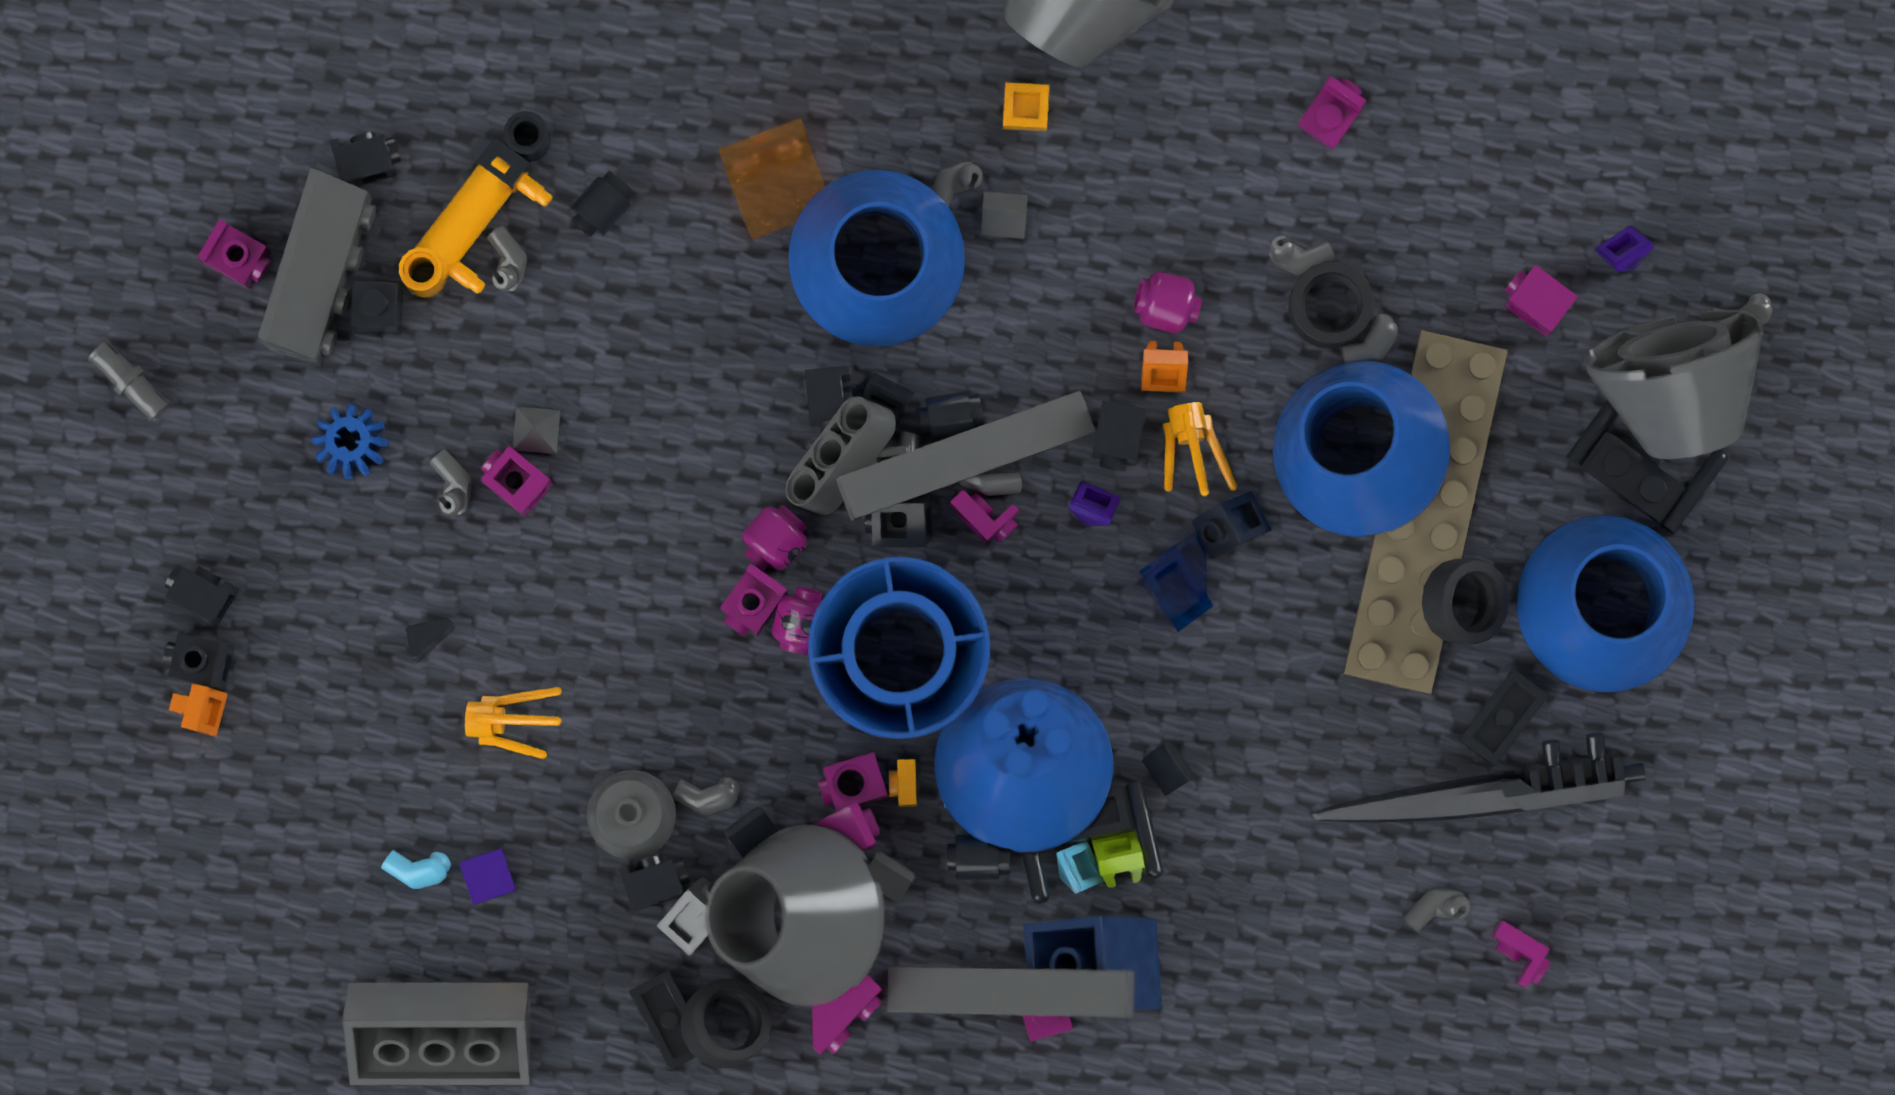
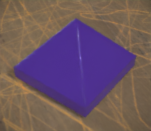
M1628 226L1599 245L1595 251L1616 271H1633L1653 250L1654 246L1651 241L1634 227Z
M1080 481L1068 508L1086 526L1110 525L1121 498Z

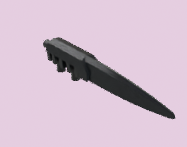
M1591 733L1586 735L1588 757L1578 758L1574 755L1567 756L1568 760L1562 761L1559 740L1551 739L1541 742L1544 764L1523 763V776L1513 769L1498 771L1494 774L1433 783L1374 795L1311 812L1316 820L1335 822H1418L1494 816L1625 796V783L1643 781L1646 779L1643 763L1623 766L1622 756L1617 750L1607 751L1608 754H1606L1603 733Z

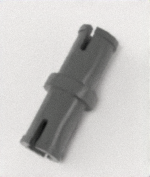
M109 340L100 344L89 356L88 361L93 363L115 385L114 391L120 397L125 395L148 417L150 422L155 421L170 406L171 401L166 399L144 377L145 371L139 365L136 367L131 365L111 345Z

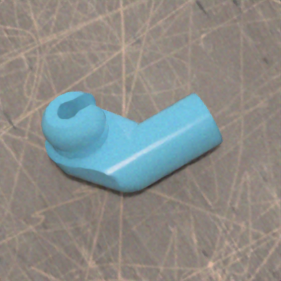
M392 850L382 864L381 869L410 888L421 889L441 883L446 878L451 863L449 858L441 852H433L427 859L411 862Z

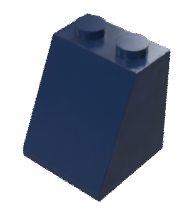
M1097 916L1024 924L1026 969L1134 971L1133 1012L1162 1009L1156 919Z

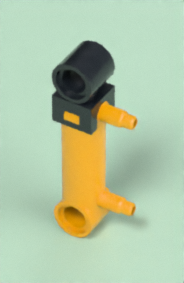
M521 111L508 119L504 127L506 144L495 137L476 160L478 166L417 246L403 255L399 263V275L404 285L412 294L419 297L434 296L443 289L448 276L465 288L471 289L476 294L481 293L485 288V282L478 278L476 273L462 264L460 260L512 193L515 195L519 190L532 201H537L542 206H547L551 202L552 195L530 177L533 169L529 162L541 159L547 154L551 146V136L547 125L538 114L532 111ZM534 128L539 131V137L533 145L522 146L516 142V137L522 129ZM422 263L433 265L434 274L430 280L424 283L413 281L412 272L417 265Z

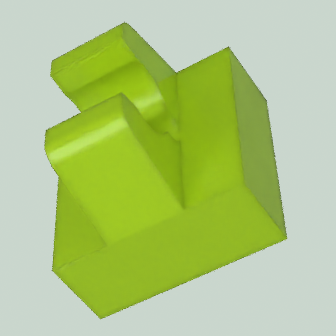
M1136 831L1092 840L1100 875L1109 888L1116 887L1114 878L1116 873L1130 871L1133 883L1141 880L1142 868H1145Z

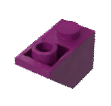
M858 802L813 824L828 827L842 833L852 840L863 853L875 848L876 842L874 837L880 835V830L870 808L861 811Z
M868 975L865 976L857 987H851L841 996L837 997L836 1001L812 1006L813 1049L819 1055L826 1049L834 1054L850 1038L851 1034L846 1028L852 1021L859 1016L865 1022L882 1004L877 995L883 989Z

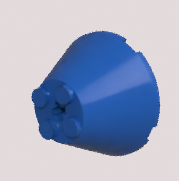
M1030 678L1002 680L981 688L968 708L954 721L942 728L937 741L934 762L936 784L940 797L958 825L979 841L1014 849V852L1048 850L1070 841L1083 832L1095 820L1106 802L1111 787L1114 765L1113 752L1107 731L1092 708L1079 696L1060 685Z

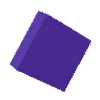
M502 848L459 862L474 906L517 891Z

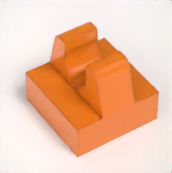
M1156 341L1148 343L1147 348L1143 352L1141 391L1185 392L1188 351H1184L1181 342H1174L1173 350L1157 349Z
M192 683L189 696L173 693L169 711L184 715L181 727L217 737L228 694Z

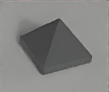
M516 407L513 449L516 452L557 454L561 411Z

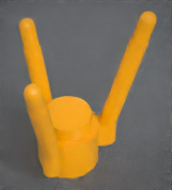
M1186 403L1168 409L1170 422L1163 424L1165 434V491L1170 492L1173 489L1175 438H1178L1180 445L1189 444L1201 495L1207 496L1209 494L1199 442L1205 439L1204 433L1229 489L1235 491L1238 487L1214 432L1211 415H1204L1202 403Z
M553 687L502 696H482L481 702L469 701L465 712V734L467 737H479V745L497 746L524 755L545 759L547 757L546 751L498 737L496 734L504 733L505 724L558 726L562 722L561 718L539 715H510L505 713L504 707L498 706L558 696L562 693V689L560 687Z

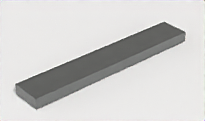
M1080 390L836 478V482L852 521L1095 433L1096 430Z
M888 967L887 1012L1133 1017L1134 971Z

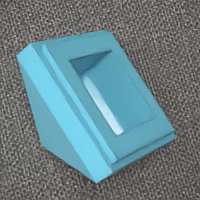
M1088 842L1079 843L1057 852L1059 876L1075 894L1104 882Z

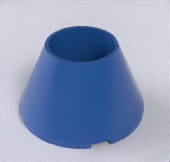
M869 170L843 176L831 182L814 195L799 215L794 226L789 245L788 261L794 291L805 311L815 322L835 337L863 346L881 347L912 340L932 328L945 315L954 302L962 282L965 252L962 234L953 213L932 189L922 182L901 173ZM869 215H884L903 223L914 235L920 250V268L916 278L903 290L887 296H872L857 291L843 279L835 262L834 246L841 232L853 221Z
M1354 361L1338 364L1322 370L1304 382L1284 406L1277 421L1273 438V463L1281 489L1290 503L1303 517L1316 526L1335 534L1350 537H1364L1389 530L1394 531L1419 516L1439 492L1446 477L1450 460V443L1446 420L1433 395L1420 381L1407 372L1388 364L1372 361ZM1357 406H1368L1380 409L1393 418L1394 438L1392 445L1384 459L1374 468L1356 475H1340L1320 466L1318 459L1320 435L1326 424L1341 411Z
M1600 515L1577 519L1563 525L1548 535L1535 548L1520 576L1516 608L1520 630L1527 646L1551 674L1565 683L1584 690L1619 692L1633 689L1656 678L1678 657L1685 646L1693 624L1694 593L1686 566L1679 554L1665 538L1637 521L1618 516ZM1597 560L1616 561L1631 568L1641 578L1649 596V613L1645 625L1635 637L1628 639L1609 638L1594 631L1583 620L1575 601V586L1579 573L1585 564Z
M893 557L863 564L844 575L835 583L815 612L809 633L808 653L811 672L816 686L824 700L838 716L866 733L885 738L905 739L935 732L954 721L968 708L978 694L986 676L990 656V640L984 614L977 600L964 584L933 563L914 558ZM897 612L910 613L926 620L937 631L944 648L943 661L936 675L924 686L903 693L888 692L874 686L863 676L856 663V648L864 630L879 617Z

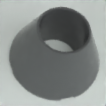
M1006 0L1003 17L1018 34L1042 51L1069 65L1085 68L1171 8L1175 0Z
M1710 310L1700 312L1701 320L1677 324L1675 316H1670L1640 324L1616 333L1593 346L1589 350L1591 359H1584L1586 371L1649 456L1659 459H1680L1710 453L1734 443L1744 433L1764 332L1760 317L1753 313L1739 310Z
M820 825L787 827L766 838L717 880L706 904L705 921L707 933L714 949L725 961L775 998L799 1006L828 1004L836 1001L837 997L841 996L851 987H857L865 978L876 959L884 929V903L880 884L873 881L870 871L864 862L868 858L847 836ZM777 895H779L783 910V925L780 937L777 935L774 924V906Z

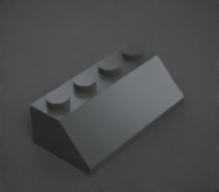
M310 168L257 338L272 352L321 366L323 356L330 357L333 353L337 340V331H333L332 327L336 314L343 315L346 311L350 298V289H346L345 285L349 272L356 273L359 269L363 248L359 247L358 243L362 230L370 231L376 206L371 205L372 197L368 191Z
M348 983L343 1028L350 1085H530L531 1009L529 984Z

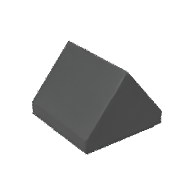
M984 192L981 236L1025 239L1028 195Z

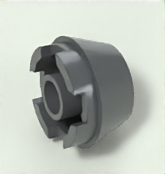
M638 770L617 772L604 779L593 791L587 807V824L595 842L607 853L622 859H640L658 851L670 838L676 821L675 803L668 788L655 776Z

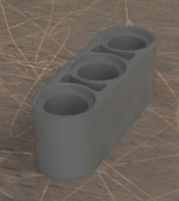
M852 397L843 403L786 481L785 491L789 502L820 515H829L835 512L843 502L836 478L868 467L873 463L895 431L896 421L892 411L862 397Z

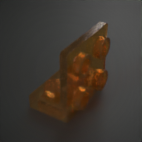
M801 118L718 149L720 160L752 239L760 238L796 224L799 215L807 203L825 187Z

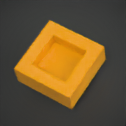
M1005 82L1003 129L1047 132L1049 85Z
M915 759L897 760L898 770H889V796L898 797L899 807L917 806Z

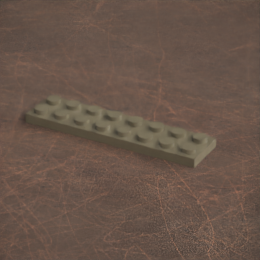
M1421 330L1411 375L1429 390L1443 412L1449 434V466L1439 492L1419 516L1394 531L1389 530L1374 535L1343 675L1430 695L1432 693L1443 640L1431 632L1424 619L1422 609L1423 589L1431 572L1442 562L1462 558L1508 350Z

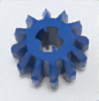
M354 404L347 405L346 417H342L336 407L331 408L330 415L334 422L330 425L325 420L319 419L316 423L317 426L326 432V435L312 436V443L314 445L325 447L315 454L316 460L319 463L330 460L326 471L331 475L338 473L343 465V475L346 480L353 479L354 466H358L359 471L365 477L371 474L370 468L365 462L370 458L374 463L381 465L384 461L378 453L374 452V448L384 449L389 446L387 439L374 437L384 431L386 428L384 423L377 421L370 424L374 413L369 408L362 411L357 418L358 411ZM347 432H351L355 437H361L360 441H355L358 447L354 451H349L345 446H339L340 442L345 443L342 436Z

